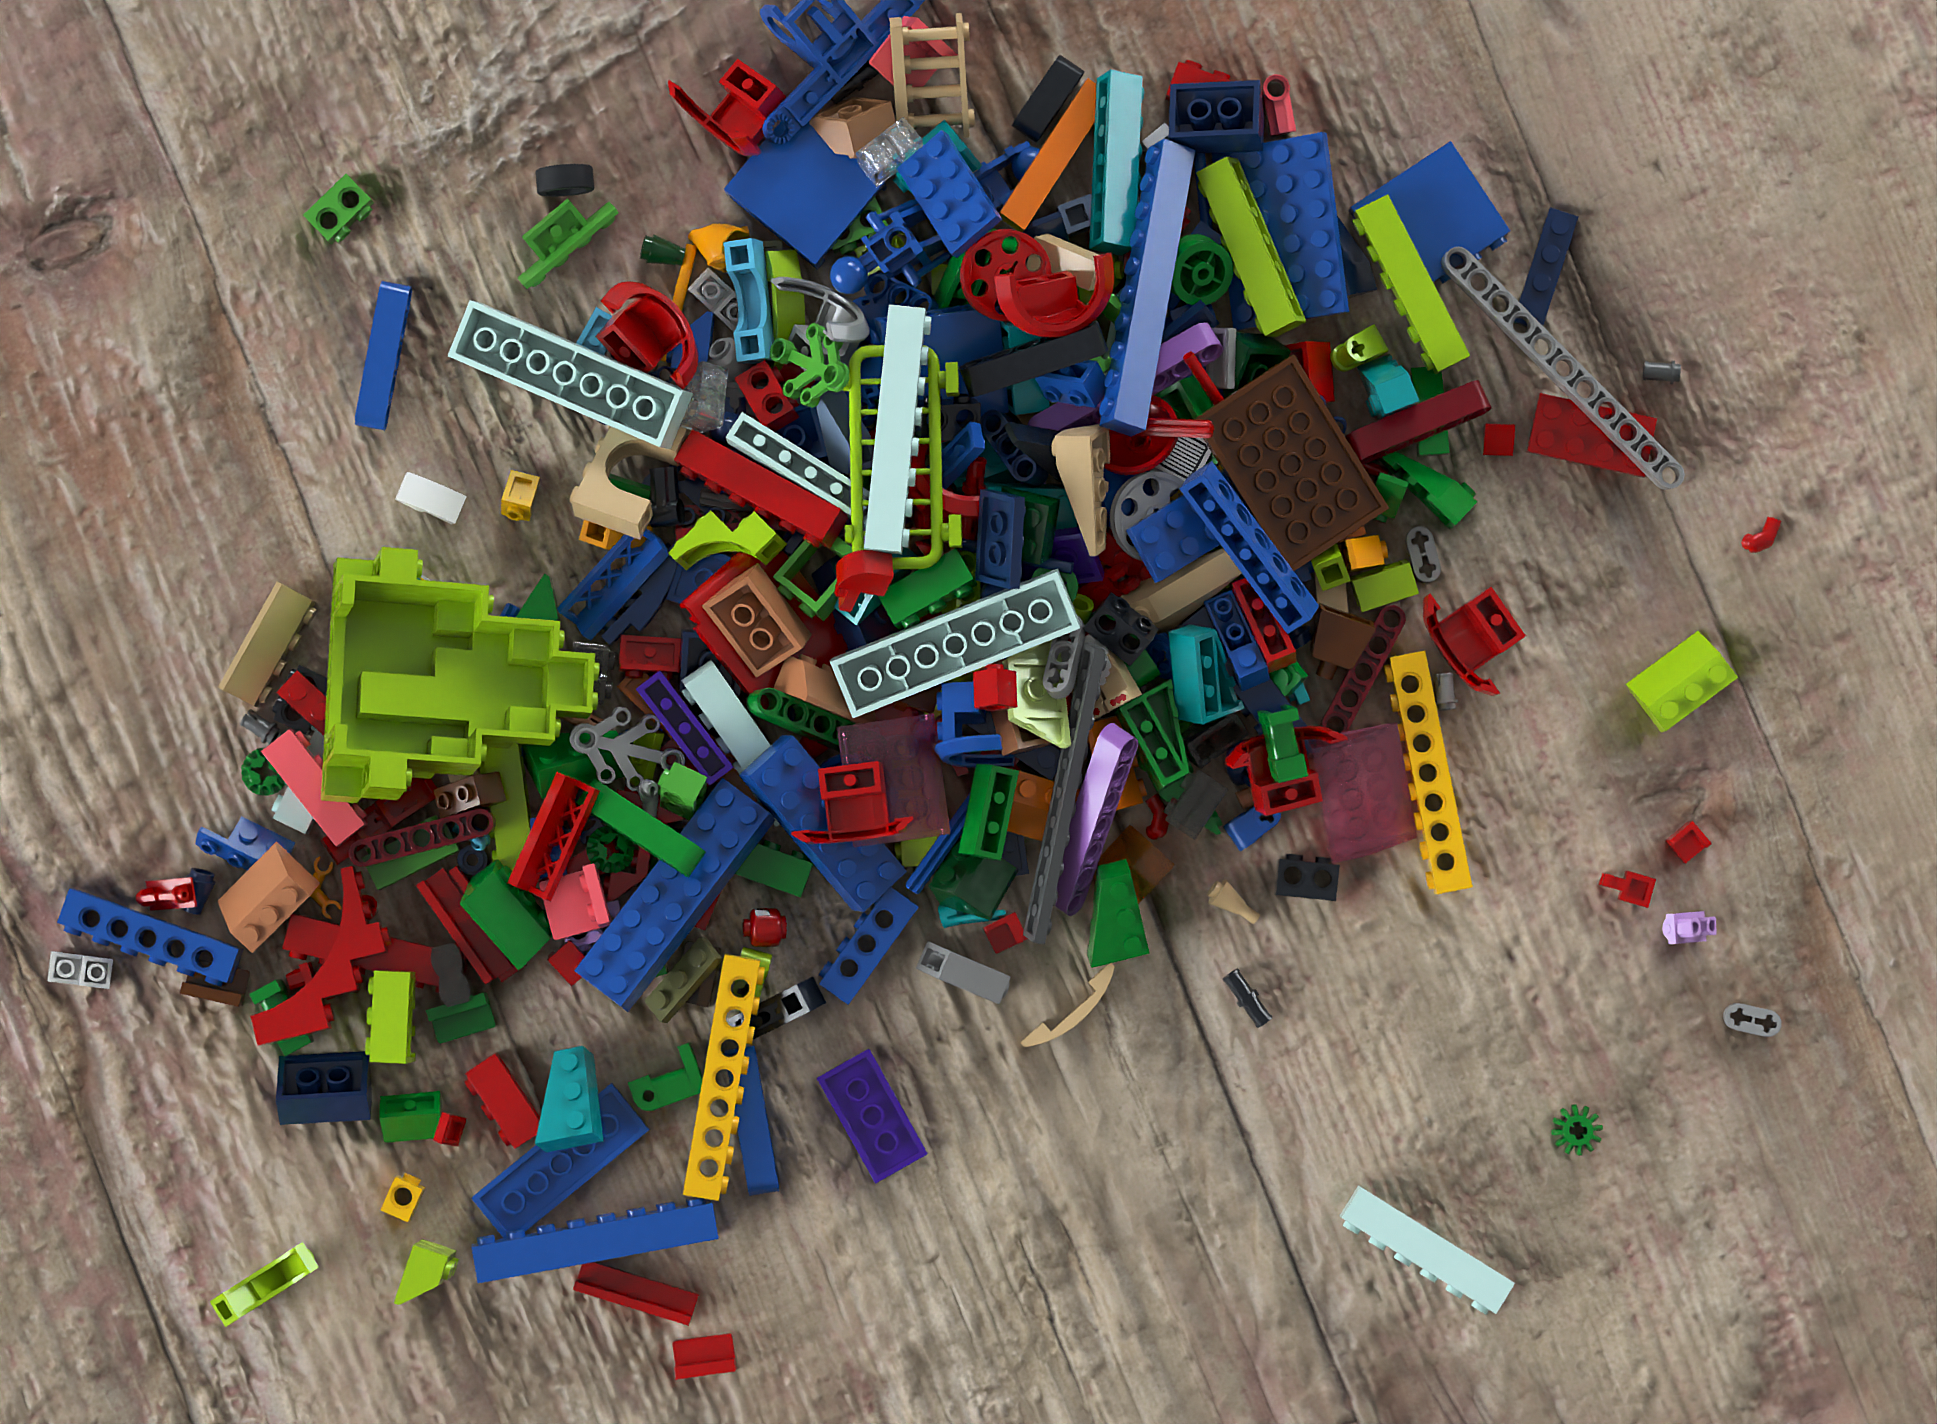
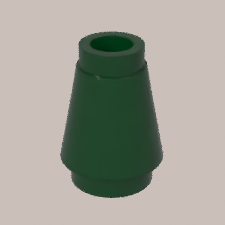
M655 234L652 237L645 235L640 259H644L646 263L681 266L686 248H682Z

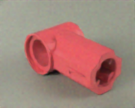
M1271 75L1263 82L1261 87L1270 136L1296 132L1289 93V82L1282 75ZM1270 82H1278L1282 85L1283 94L1281 96L1274 97L1269 94L1267 86Z

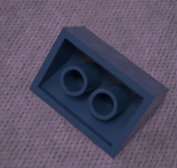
M1260 80L1170 84L1169 140L1194 149L1195 154L1263 151L1264 118Z
M365 1051L279 1056L276 1105L280 1125L371 1120L372 1087L370 1055H366Z

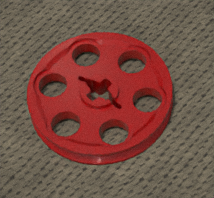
M998 229L986 233L968 248L961 264L960 283L969 304L986 317L998 321H1009L1004 314H999L995 310L997 295L994 276L1001 275L999 273L1002 269L1009 270L1010 267L1009 273L1015 274L1016 281L1051 274V264L1048 255L1039 242L1017 230ZM1013 236L1017 241V247L1014 252L1007 254L1002 249V242L1006 237ZM980 249H986L990 254V260L984 266H978L975 262V254ZM1032 254H1037L1041 261L1039 268L1035 271H1029L1025 264L1027 257ZM978 279H982L986 283V291L981 296H975L971 292L972 283Z

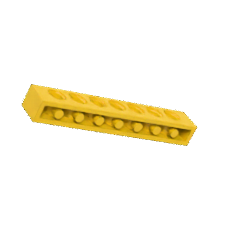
M1420 651L1390 657L1387 659L1388 664L1384 665V673L1387 683L1392 682L1394 694L1389 695L1392 711L1398 712L1400 723L1395 724L1398 741H1404L1406 753H1402L1401 757L1404 771H1410L1412 782L1407 783L1410 800H1416L1418 812L1413 813L1416 830H1422L1424 841L1419 842L1422 860H1428L1430 871L1425 872L1427 887L1429 890L1433 889L1434 894L1472 888L1426 652ZM1406 676L1413 677L1417 682V688L1413 693H1407L1401 687V681ZM1411 706H1418L1423 712V718L1418 723L1411 722L1407 717V711ZM1418 735L1425 736L1429 741V747L1425 752H1418L1413 746V740ZM1423 765H1430L1435 771V776L1430 782L1423 781L1419 776V770ZM1430 794L1437 795L1441 801L1440 808L1435 812L1428 810L1425 806V799ZM1437 823L1442 824L1447 831L1446 837L1442 841H1436L1431 836V829ZM1442 853L1449 854L1453 861L1451 868L1447 871H1443L1437 866V858Z
M724 954L683 1195L719 1201L720 1194L726 1195L729 1177L723 1176L725 1164L731 1165L734 1147L728 1146L730 1134L736 1135L739 1117L734 1116L735 1104H742L744 1087L739 1086L741 1074L747 1075L750 1058L744 1056L746 1044L752 1045L755 1027L749 1026L751 1014L757 1015L760 997L754 996L756 984L762 985L765 967H760L759 959ZM738 979L745 980L749 985L748 992L743 996H737L731 990L732 983ZM737 1009L743 1013L744 1020L740 1025L732 1026L726 1021V1015L730 1010ZM732 1039L737 1042L739 1049L736 1054L727 1056L721 1051V1044L725 1040ZM722 1069L731 1071L734 1077L733 1081L726 1086L720 1085L715 1078L718 1071ZM717 1099L724 1100L728 1104L727 1112L724 1115H715L710 1109L713 1101ZM717 1129L722 1133L723 1140L720 1144L710 1145L707 1143L705 1135L709 1130ZM711 1159L717 1163L718 1169L713 1175L702 1173L700 1165L704 1160Z

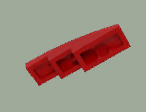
M412 777L411 786H407V791L403 792L398 800L378 799L374 804L366 808L364 811L367 816L364 820L367 825L341 846L336 847L327 835L320 841L335 863L339 865L349 858L348 851L354 842L387 833L435 800L434 789H437L431 779ZM361 845V846H359V847L357 848L356 853H357L358 851H360L361 849H363L364 847H366L367 845Z

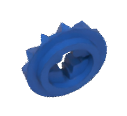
M1165 632L1156 633L1151 643L1147 646L1146 651L1160 671L1161 675L1159 677L1172 679L1169 638Z

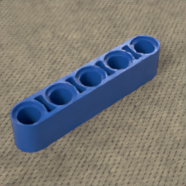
M381 281L355 414V425L386 430L410 308L412 286Z
M752 1045L745 1047L744 1056L750 1058L747 1075L741 1074L739 1086L744 1087L741 1105L735 1104L734 1110L735 1116L739 1117L737 1130L749 1196L779 1191L755 1046ZM739 1048L725 1050V1055L732 1056L737 1053ZM727 1070L729 1083H731L734 1077L732 1072Z

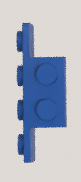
M242 816L228 839L204 827H200L195 842L203 852L210 855L215 854L227 860L233 867L248 870L276 841L289 854L292 853L295 842Z

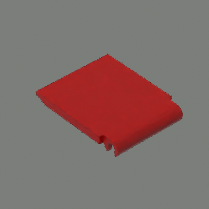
M780 551L767 565L749 554L736 553L679 604L681 609L685 608L690 612L689 620L697 624L693 627L694 631L747 696L755 690L774 688L784 661L756 678L702 605L735 577L757 563L778 588L779 585L773 576L789 559L784 551ZM798 571L790 582L816 602L820 598L819 595ZM794 597L791 601L786 599L812 634L805 646L791 655V657L798 659L800 654L817 660L815 666L822 668L823 664L831 666L830 661L833 657L846 653L845 651L848 650L842 634L838 635L834 628L835 618L832 612L825 621H822L816 615L810 618L798 607L801 603ZM762 695L760 704L762 708L767 710L769 701L765 695Z

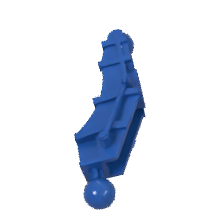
M1029 141L1018 144L1014 148L1012 145L1004 150L1005 154L987 164L982 162L983 166L973 173L985 193L988 194L998 213L1013 192L999 171L1012 163V172L1020 181L1040 150L1039 148L1032 147ZM914 199L880 214H877L876 211L868 213L866 219L876 234L869 239L865 235L861 240L869 251L859 258L845 256L838 259L830 270V280L837 291L844 294H854L865 286L868 273L879 266L888 279L903 273L910 285L917 287L922 282V276L949 259L952 255L947 251L933 261L930 260L929 257L947 248L939 235L922 242L917 241L909 228L928 217L918 201ZM891 218L893 222L885 226L883 220ZM898 234L906 235L907 241L903 247H892L894 236ZM921 262L924 267L916 271L913 266Z

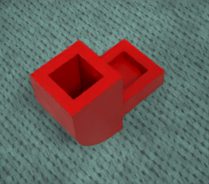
M860 550L845 555L837 562L835 597H838L839 610L851 612L860 593L884 597L894 577L892 554L873 550Z

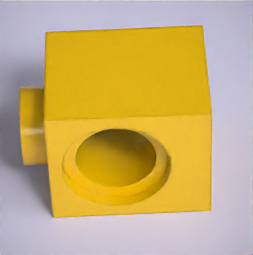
M404 1173L403 1177L398 1175L394 1178L380 1210L409 1222L426 1187L419 1185L421 1180L407 1173ZM400 1188L410 1190L412 1200L409 1204H402L397 1200V1191Z

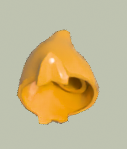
M720 223L694 229L688 234L689 240L698 248L707 261V265L724 273H727L723 242L748 239L750 236L748 226H741L740 228Z

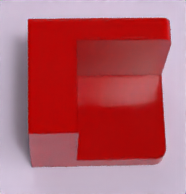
M1693 821L1685 823L1665 840L1684 864L1712 844Z
M1015 912L982 927L996 954L1028 939L1023 936L1024 929Z
M569 940L556 952L552 951L548 955L547 960L573 986L582 978L574 970L587 953L583 954Z

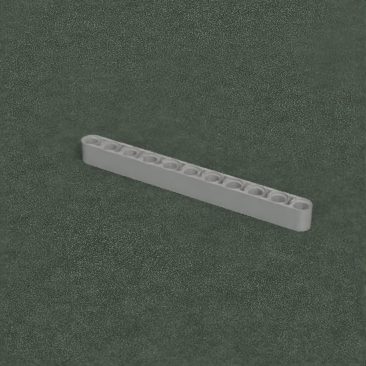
M1459 246L1453 247L1443 255L1441 266L1444 272L1657 487L1668 490L1681 485L1685 476L1682 466L1467 249ZM1451 254H1458L1463 258L1464 264L1462 269H1454L1450 265L1449 258ZM1478 275L1484 279L1485 287L1482 291L1473 289L1470 283L1472 276ZM1494 297L1504 299L1506 302L1504 312H1497L1493 309L1492 300ZM1515 318H1522L1527 323V331L1524 334L1514 330L1513 322ZM1541 339L1548 344L1549 349L1546 355H1540L1535 351L1534 345L1536 340ZM1558 361H1565L1569 365L1570 371L1566 377L1560 376L1556 372ZM1580 382H1585L1590 386L1591 393L1588 398H1582L1577 393V386ZM1602 403L1609 405L1612 409V415L1608 420L1601 418L1598 413V408ZM1622 425H1628L1633 430V437L1630 441H1625L1621 438L1619 431ZM1644 446H1648L1654 451V459L1650 463L1644 461L1641 457V450ZM1666 467L1671 468L1675 472V480L1672 484L1666 483L1662 478V471Z

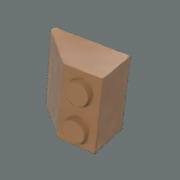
M851 97L815 114L809 121L810 125L835 154L848 155L850 159L866 155V151L871 148L883 147L888 144V140L899 135L891 101Z

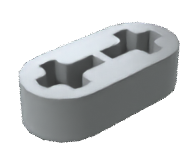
M1422 526L1415 527L1407 533L1405 538L1412 571L1418 581L1430 583L1436 580L1441 572L1434 538L1427 528ZM1415 532H1420L1421 536L1427 537V541L1423 543L1425 553L1420 554L1419 546L1417 544L1412 545L1411 540L1415 538ZM1426 556L1428 565H1434L1435 570L1431 572L1430 578H1427L1425 573H1419V568L1423 566L1421 557Z
M1733 1003L1723 1013L1725 1024L1733 1030L1772 1037L1781 1029L1782 1021L1780 1016L1772 1010ZM1737 1008H1740L1742 1015L1750 1016V1021H1739L1738 1025H1734V1019L1730 1018V1013L1736 1012ZM1767 1015H1770V1020L1775 1022L1774 1028H1768L1767 1032H1764V1026L1754 1023L1755 1018L1766 1019Z

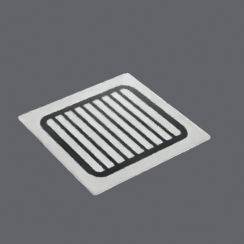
M1178 437L1177 443L1170 455L1156 468L1173 474L1185 482L1189 475L1206 464L1212 452L1203 438Z

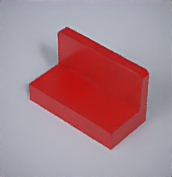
M731 1333L676 1340L672 1343L675 1361V1380L735 1372L737 1369Z

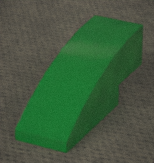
M1426 367L1410 368L1411 381L1419 398L1418 403L1444 393L1442 372L1435 375L1433 369L1428 371ZM1448 430L1417 443V457L1448 455L1450 453Z

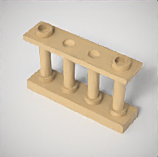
M956 13L955 27L908 30V27H902L901 17L889 18L896 122L899 134L897 136L898 142H909V131H915V128L935 127L943 120L949 125H963L964 138L970 137L969 127H975L974 109H968L964 41H970L969 23H963L962 13ZM957 39L958 55L911 59L910 56H904L903 45H909V42ZM959 67L960 84L912 87V84L906 85L905 74H911L913 70ZM961 96L962 113L914 116V113H908L907 103L913 102V99Z

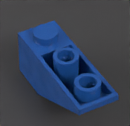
M1232 590L1204 601L1206 610L1214 629L1217 631L1222 648L1241 691L1243 692L1270 680L1268 666Z

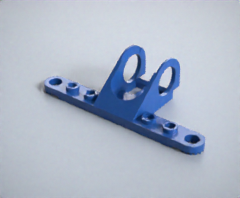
M801 0L786 16L776 5H764L760 9V16L765 25L783 44L814 68L765 119L763 123L765 138L777 144H784L790 141L794 134L801 127H804L874 55L890 34L889 18L911 17L925 0H881L862 21L844 0H831L832 3L827 0H817L821 3L822 9L835 18V20L831 23L813 5L807 11V15L814 21L822 33L812 43L794 21L815 0ZM773 18L782 23L790 31L795 40L786 35L777 26ZM777 120H781L785 126L784 133L779 137L775 136L772 130V126Z

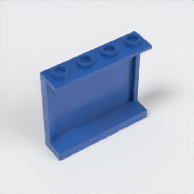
M782 121L773 130V134L777 137L781 136L785 130ZM808 122L794 134L790 141L784 144L772 143L765 139L759 146L761 154L752 155L726 185L724 191L728 197L790 248L796 250V253L818 270L825 262V255L881 189L885 191L887 186L885 181H883L885 175L873 165L867 168L860 162L862 157L850 159L848 155L835 154Z
M1451 141L1351 206L1348 210L1353 219H1355V210L1388 194L1433 283L1440 279L1443 284L1451 279L1442 269L1441 260L1443 255L1453 247H1463L1477 260H1480L1482 258L1480 252L1488 247L1492 251L1507 242L1505 236L1510 232V229ZM1451 254L1449 258V263L1454 269L1464 264L1463 258L1458 254Z
M970 304L926 310V316L932 317L930 335H924L923 345L930 347L937 354L940 371H946L945 362H958L960 367L969 361L1003 350L1000 321L982 315ZM995 304V310L999 313V306ZM888 316L874 318L875 330L880 333L881 345H885ZM928 364L921 365L920 377H928ZM959 371V393L968 394ZM925 383L924 396L928 395V383ZM1006 387L977 397H971L981 403V416L988 410L993 409L1002 413L1009 412ZM940 389L942 399H953V397H947L946 389ZM918 395V400H924V396ZM961 410L956 416V421L959 423L965 421L968 417V410ZM929 414L927 416V424H929Z

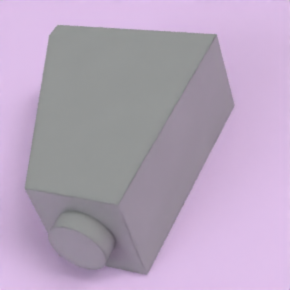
M927 941L916 969L997 1004H1000L1001 999L1006 996L1009 990L1011 976Z

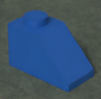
M710 311L704 313L690 325L698 351V366L696 370L698 374L709 375V348L713 341L715 314ZM682 343L668 352L666 356V363H671L673 371L677 369L682 359Z

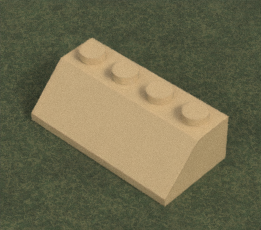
M277 581L218 688L255 707H258L260 702L265 704L273 688L269 687L275 676L279 678L286 668L287 662L284 659L289 650L294 651L301 641L302 635L299 634L304 623L309 625L317 611V609L313 608L316 602Z

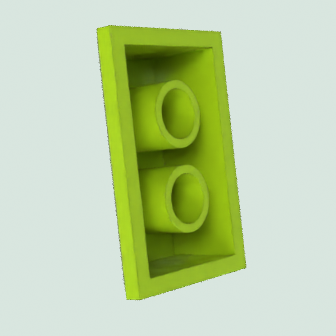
M1696 631L1625 685L1659 731L1665 732L1736 680L1738 676L1720 652L1699 631Z
M424 1239L415 1243L412 1247L394 1304L401 1305L439 1286L445 1280L448 1281L451 1276H454L459 1263V1259L455 1258L457 1250Z

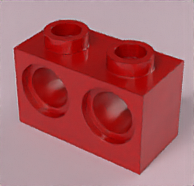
M766 360L734 378L759 422L770 430L776 432L799 418L795 410L799 404L796 399L786 397L783 394L781 383L785 380L777 366L771 368ZM769 379L768 385L765 388L756 389V385L760 380ZM777 403L783 404L780 412L776 414L770 413L773 405Z

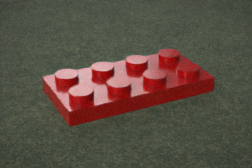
M1539 393L1527 453L1637 477H1645V474L1571 399ZM1599 406L1598 413L1601 418L1608 420L1612 415V409ZM1629 412L1654 437L1657 418ZM1622 425L1619 431L1620 436L1625 441H1630L1633 437V430L1628 425ZM1644 446L1641 450V457L1646 462L1649 460L1651 448L1648 446Z

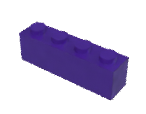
M660 670L636 688L699 773L707 777L709 786L734 768Z

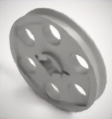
M1149 471L1131 477L1119 488L1110 509V526L1116 542L1124 552L1142 561L1135 546H1131L1127 542L1126 529L1138 523L1140 519L1146 518L1171 502L1170 493L1175 488L1180 489L1184 483L1182 479L1166 472ZM1149 478L1153 479L1156 483V491L1151 496L1146 495L1143 491V484ZM1129 498L1134 502L1135 509L1131 515L1126 516L1121 510V504L1125 499Z

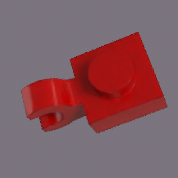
M1625 871L1624 878L1602 873L1599 881L1601 886L1619 890L1618 900L1645 908L1649 907L1656 883L1654 878L1631 871Z

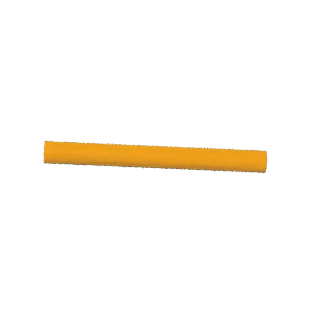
M686 244L685 255L672 300L681 311L697 252V247L692 244ZM667 354L660 361L666 362Z

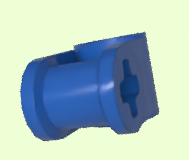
M1253 806L1246 812L1244 811L1233 818L1223 828L1239 851H1242L1276 826L1280 821L1281 812L1272 814L1274 819L1270 822L1267 819L1261 821L1259 817L1262 814L1256 811Z

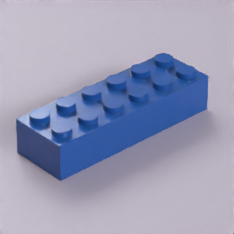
M782 735L739 776L847 905L854 911L865 912L907 871L880 838L829 844H807L791 835V832L801 830L828 831L825 801L821 799L818 775L820 767L794 736Z

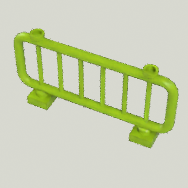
M885 345L863 346L853 353L848 366L849 381L842 389L843 391H849L851 525H845V543H852V552L864 550L866 531H864L863 506H868L869 500H863V476H871L872 470L862 469V445H875V439H862L861 415H878V409H861V385L881 384V378L861 379V363L868 357H884ZM930 347L927 361L928 377H925V383H928V407L922 408V414H929V438H919V444H929L930 468L916 469V475L930 474V499H913V505H930L931 529L910 530V536L931 535V551L923 557H892L893 570L924 569L933 566L942 556L943 541H949L950 548H962L961 515H948L949 523H943L940 389H946L947 397L959 396L958 362H945L946 371H940L938 356Z

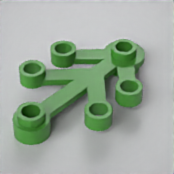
M816 323L810 324L806 330V338L809 340L812 358L798 352L791 341L783 338L776 339L770 348V358L773 361L781 364L794 363L807 369L796 378L785 382L783 394L792 399L800 397L801 404L811 408L818 405L822 394L828 390L839 392L849 381V368L840 361L839 355L843 342L829 339L823 333L825 327ZM822 341L828 352L829 364L827 365L824 362ZM821 376L819 383L812 388L807 387L803 390L804 386Z

